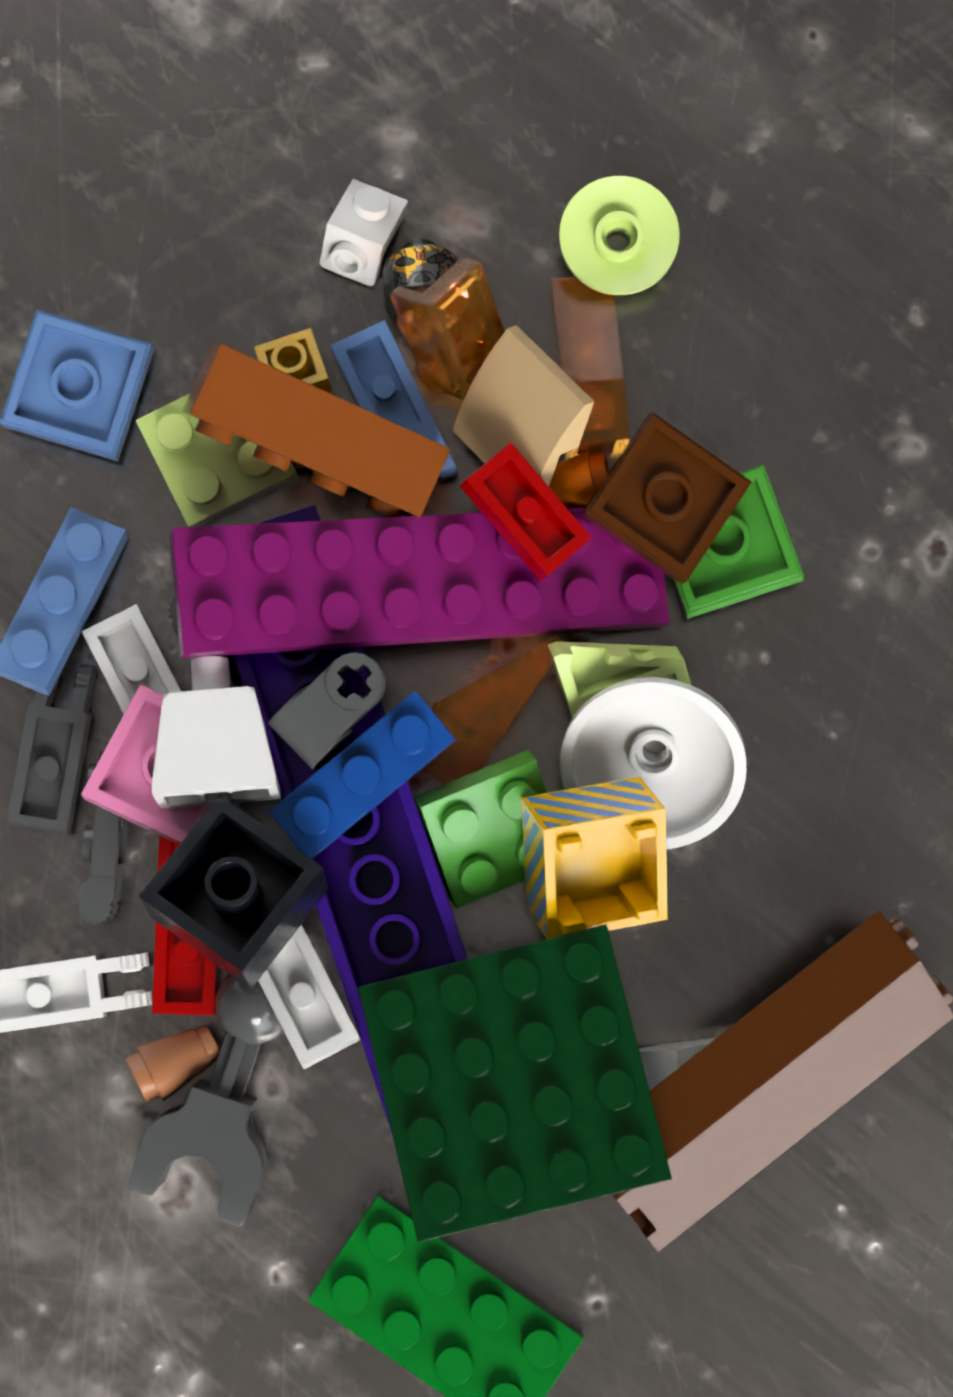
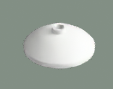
M643 677L629 679L611 685L596 693L583 704L572 718L563 738L560 753V774L564 790L641 777L666 808V849L689 845L718 829L736 808L746 781L747 759L745 745L741 733L730 714L719 702L704 691L690 684L668 678ZM656 740L662 742L666 748L659 752H653L648 750L645 744Z

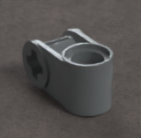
M355 652L344 654L334 660L310 685L305 686L272 717L268 725L313 770L353 732L352 728L380 702L386 689L385 673L379 664L367 655ZM349 667L358 673L367 667L372 673L366 680L368 687L371 689L366 697L363 698L353 693L346 698L341 692L347 685L342 674Z

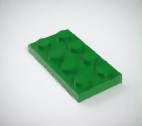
M378 1193L308 1298V1302L445 1397H546L584 1339L582 1332L444 1237L418 1243L412 1216L380 1193Z

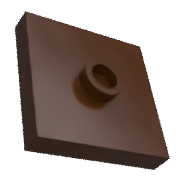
M651 412L646 416L581 515L679 584L687 582L752 481L657 414Z

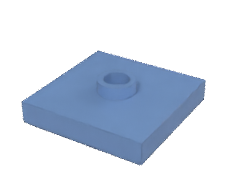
M36 309L0 424L8 429L118 462L155 348L151 343Z

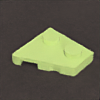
M559 641L548 644L571 718L596 693L611 685L629 679L659 677L678 680L691 685L684 658L677 646Z

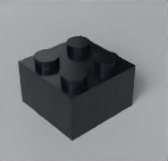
M219 795L141 892L139 898L152 919L251 990L329 887L321 865Z

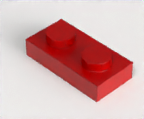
M511 442L460 485L461 489L540 581L550 575L592 538Z

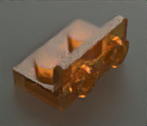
M462 256L422 294L398 286L390 294V298L398 316V328L408 341L417 364L415 367L416 374L421 382L434 392H443L464 400L484 360L505 331L481 263Z

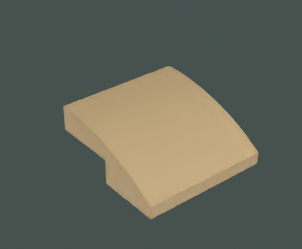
M516 325L506 329L484 360L463 400L452 431L484 464L511 442L543 481L550 486L560 455L579 448L594 400Z

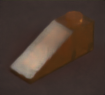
M576 277L551 279L557 365L594 400L579 448L566 452L565 457H573L589 450L590 455L622 453L628 445L630 436L625 378L614 296L593 290Z
M554 636L436 702L431 710L456 741L421 769V771L443 785L482 769L553 666L548 644L556 641H565Z

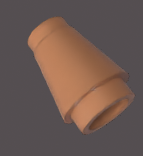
M204 1025L196 1030L192 1029L138 1045L136 1047L139 1052L125 1058L145 1102L148 1103L160 1096L164 1102L210 1067L217 1060L220 1050L207 1025Z

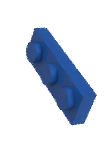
M414 691L269 810L268 813L295 846L306 856L313 859L452 745L456 739L420 695Z

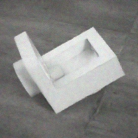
M352 179L327 222L319 261L320 265L327 270L367 286H374L379 277L383 256L405 217L408 200Z

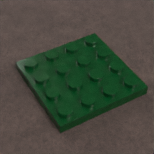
M607 924L358 987L418 1243L672 1179Z

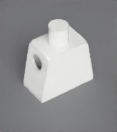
M203 656L193 659L191 661L192 691L170 692L165 694L162 699L152 778V796L159 808L212 805L219 795L231 803L281 799L280 786L255 688L249 686L230 688L229 659L226 657Z

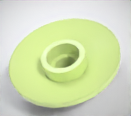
M630 176L604 177L584 186L572 197L566 206L559 229L560 250L569 270L589 288L609 295L634 294L648 289L657 283L674 262L680 239L678 219L668 199L653 185ZM620 233L626 236L629 245L624 250L616 251L609 247L607 238L611 234Z

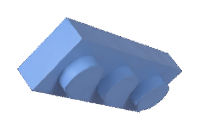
M70 507L0 644L1 677L44 695H50L128 540L125 529Z

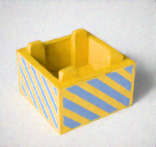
M641 777L521 797L526 907L546 939L607 924L608 931L668 920L666 808Z

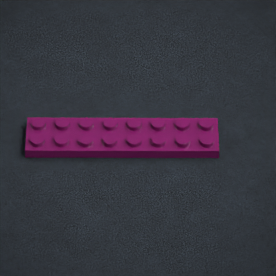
M585 508L567 509L592 538L542 581L536 577L483 513L421 516V518L418 516L182 527L172 528L169 533L181 658L660 628L669 624L670 618L664 572L583 517L581 514Z

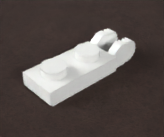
M148 952L100 959L99 955L0 970V1033L108 1016L107 1012L152 1005L153 990H131L124 992L123 995L105 998L102 973L120 971L121 973L141 971L143 967L150 966Z

